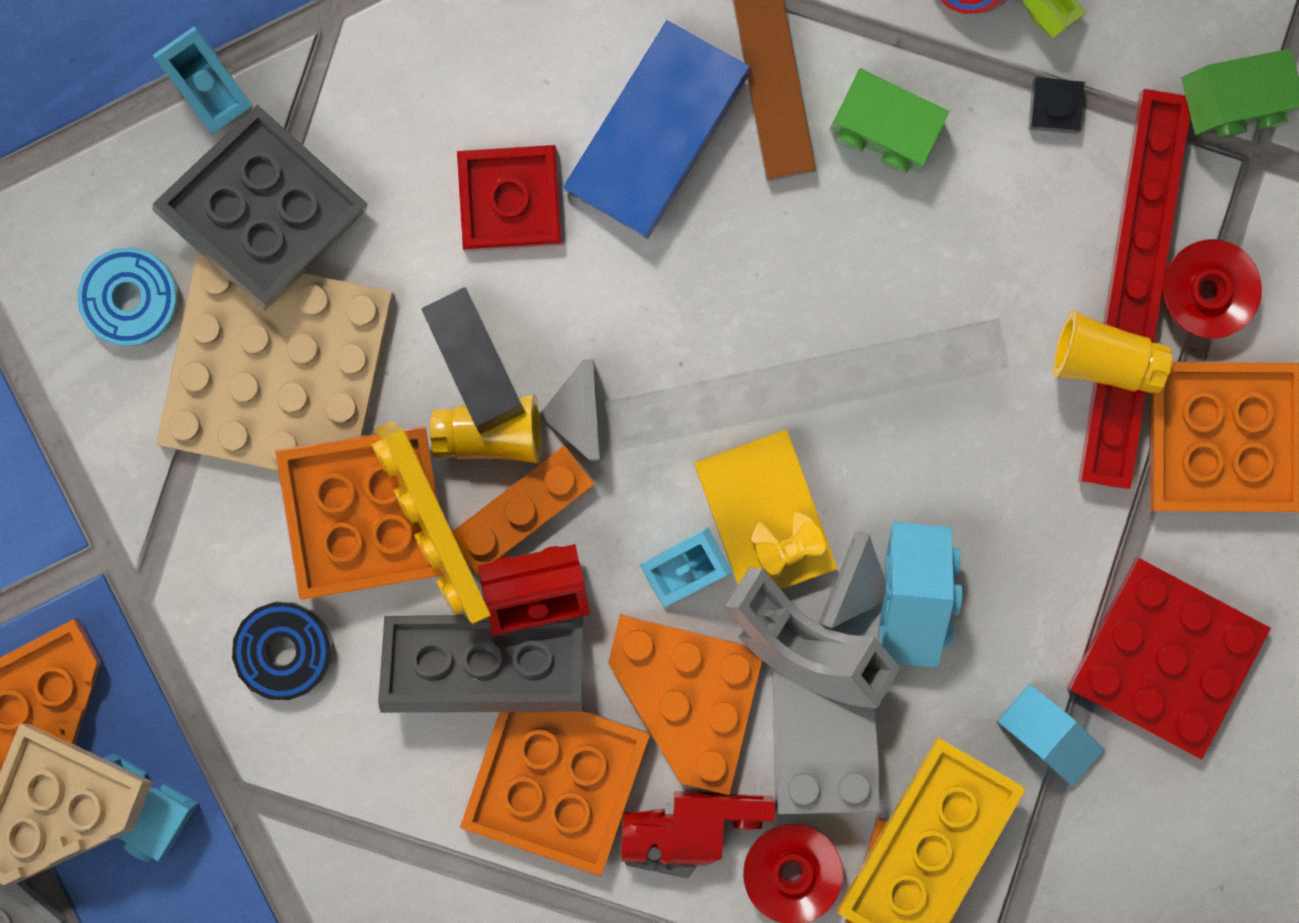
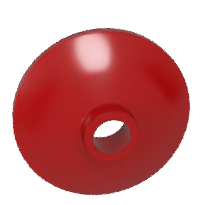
M1207 239L1186 246L1173 257L1165 271L1162 294L1170 317L1180 328L1200 338L1217 339L1237 333L1253 319L1261 301L1262 282L1256 264L1243 249L1224 240ZM1203 282L1210 283L1214 288V295L1210 300L1204 299L1200 294L1199 289Z
M783 824L767 830L752 844L744 861L743 881L747 895L753 905L769 919L779 923H808L825 914L835 903L842 887L843 866L835 846L823 833L802 824ZM791 862L797 863L801 867L799 877L793 880L785 878L782 873L784 866Z

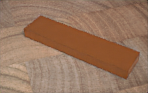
M732 0L743 61L752 70L747 82L766 181L815 172L816 168L784 0Z

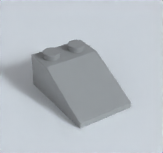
M772 668L775 807L778 814L880 812L875 708L854 706L824 697L793 682Z

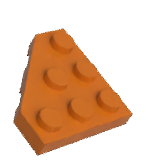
M620 614L608 664L681 784L730 795L762 660L745 644Z
M79 618L70 620L0 658V772L20 723L32 724L76 745L102 662Z

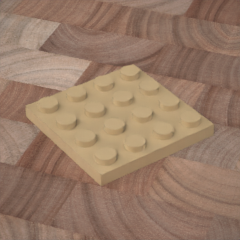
M197 251L156 445L278 470L275 456L276 449L363 436L394 293L303 273L263 311Z

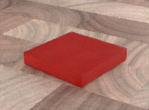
M556 145L457 151L463 251L562 245Z

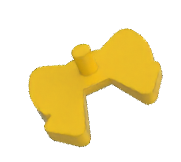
M795 512L793 515V537L785 541L779 542L762 522L756 525L751 536V543L756 546L759 564L772 579L779 577L786 565L794 564L805 557L822 558L826 555V545L821 530L813 522V519L800 512Z

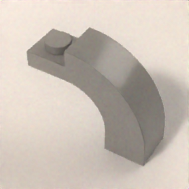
M748 568L725 605L727 611L743 628L738 638L755 655L793 682L832 700L854 706L878 708L901 669L875 637L840 633L806 616L787 598L762 568Z

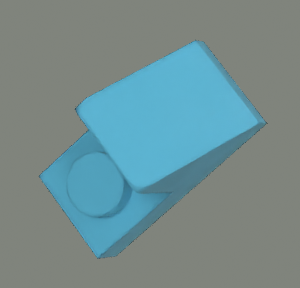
M195 26L153 55L212 134L253 106L220 61L213 47Z

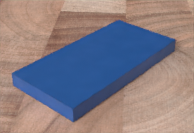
M666 20L564 184L563 189L644 238L649 239L751 74L750 66Z

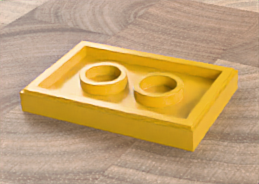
M787 429L694 462L737 585L748 568H761L757 558L756 546L751 543V536L756 525L759 522L764 523L779 542L793 537V515L795 512H800L810 517L819 527L824 536L826 555L822 558L805 557L794 564L786 565L780 576L772 580L780 589H784L838 569Z

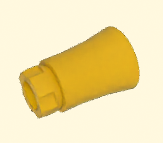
M1072 310L1067 316L1058 338L1052 374L1054 378L1084 380L1130 391L1139 389L1144 392L1159 394L1163 390L1170 374L1173 354L1170 347L1153 343L1150 338L1120 330L1096 321L1076 310Z
M536 395L519 397L525 413L482 434L475 427L466 405L455 406L454 410L439 409L432 411L430 439L434 457H457L458 460H514L538 464L541 458V420Z

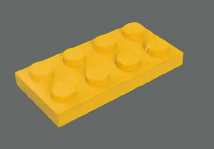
M393 420L374 428L379 441L371 444L384 472L386 471L389 477L397 476L401 486L394 489L393 492L405 517H408L412 524L418 521L422 532L414 536L425 560L430 563L433 570L440 568L443 577L435 581L447 606L451 607L454 615L463 613L471 624L490 616L488 608L404 429Z
M936 736L836 910L837 913L853 923H950L1026 788Z

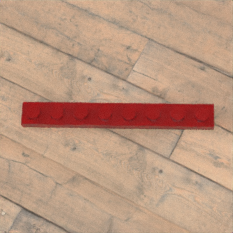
M1143 89L1139 94L1103 323L1129 333L1150 338L1151 342L1154 343L1190 112L1185 95ZM1093 383L1078 482L1131 489L1146 392L1139 389L1130 391L1111 385Z

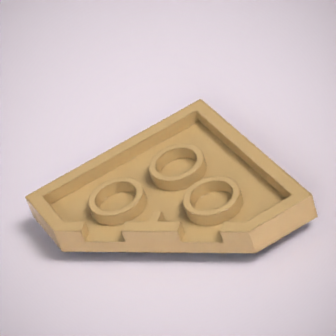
M20 723L0 772V883L3 885L17 884L134 830L153 782L32 724Z

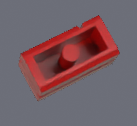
M576 544L564 547L551 546L541 552L514 558L501 557L494 562L478 565L483 599L490 613L488 621L492 636L591 615Z

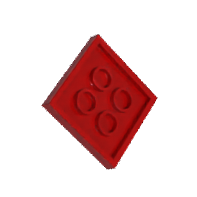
M1135 557L1067 689L1202 760L1271 627L1145 560Z

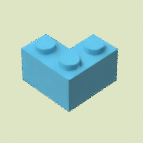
M892 521L885 554V595L878 625V641L897 664L938 668L943 648L951 649L954 620L950 619V616L959 615L962 603V585L954 584V578H958L961 550L960 548H952V527Z

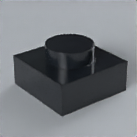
M1035 77L1032 81L1028 130L1079 133L1081 131L1085 82Z

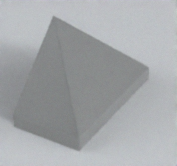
M587 359L582 360L541 411L540 417L590 461L601 460L595 367L594 360Z
M855 531L819 622L822 625L833 628L883 603L885 577L870 535L861 531Z

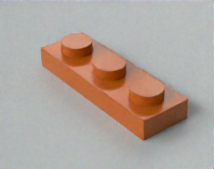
M564 445L453 530L452 534L465 561L474 573L478 575V565L491 563L502 557L595 484Z

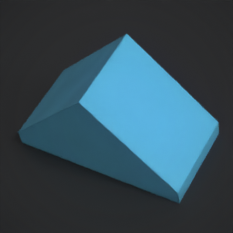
M708 527L640 564L664 608L733 572Z
M1031 684L1024 688L997 719L999 724L1072 787L1105 750L1077 721Z

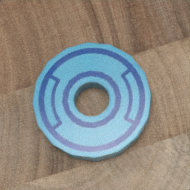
M133 247L112 249L96 257L83 272L77 290L79 312L87 327L102 340L120 346L145 345L161 337L173 323L177 312L178 284L170 268L155 255ZM125 284H135L141 292L140 304L131 311H123L119 308L116 301L117 292Z

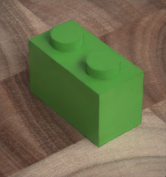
M1292 48L1209 64L1181 77L1195 135L1216 131L1217 139L1228 138L1247 132L1246 125L1257 123L1259 131L1288 123L1287 114L1299 110V76Z
M859 68L830 130L838 133L836 140L842 145L858 152H863L865 147L883 155L881 162L884 165L900 173L907 174L909 169L919 172L923 167L950 111Z

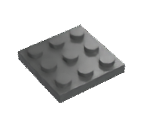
M257 104L153 203L152 211L265 311L366 211L368 203Z

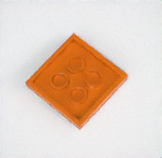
M1172 362L1170 374L1163 390L1159 394L1150 393V511L1299 512V363Z
M426 427L406 428L404 431L437 499ZM376 433L275 450L299 600L443 575L440 568L433 570L430 563L425 560L414 536L422 532L418 521L412 524L409 518L405 517L393 490L401 486L397 476L389 477L388 473L382 469L371 445L379 441Z
M583 709L582 712H499L460 828L602 876L650 732Z

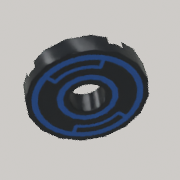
M276 601L256 608L241 621L233 638L232 660L238 677L252 692L269 700H291L309 693L323 680L332 662L333 643L326 624L312 610L297 602ZM276 637L289 638L295 645L296 655L293 661L287 665L276 663L270 656V644Z

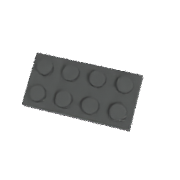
M465 615L384 616L378 698L380 713L582 712L583 617L492 636L488 617L471 624Z

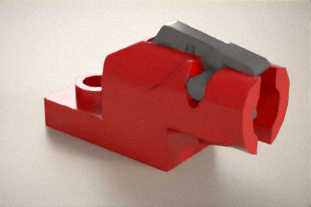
M674 791L673 814H665V808L641 812H623L621 862H625L627 866L689 878L697 866L709 865L722 859L724 820H733V827L738 829H762L763 822H774L775 800L772 795H725L721 793Z

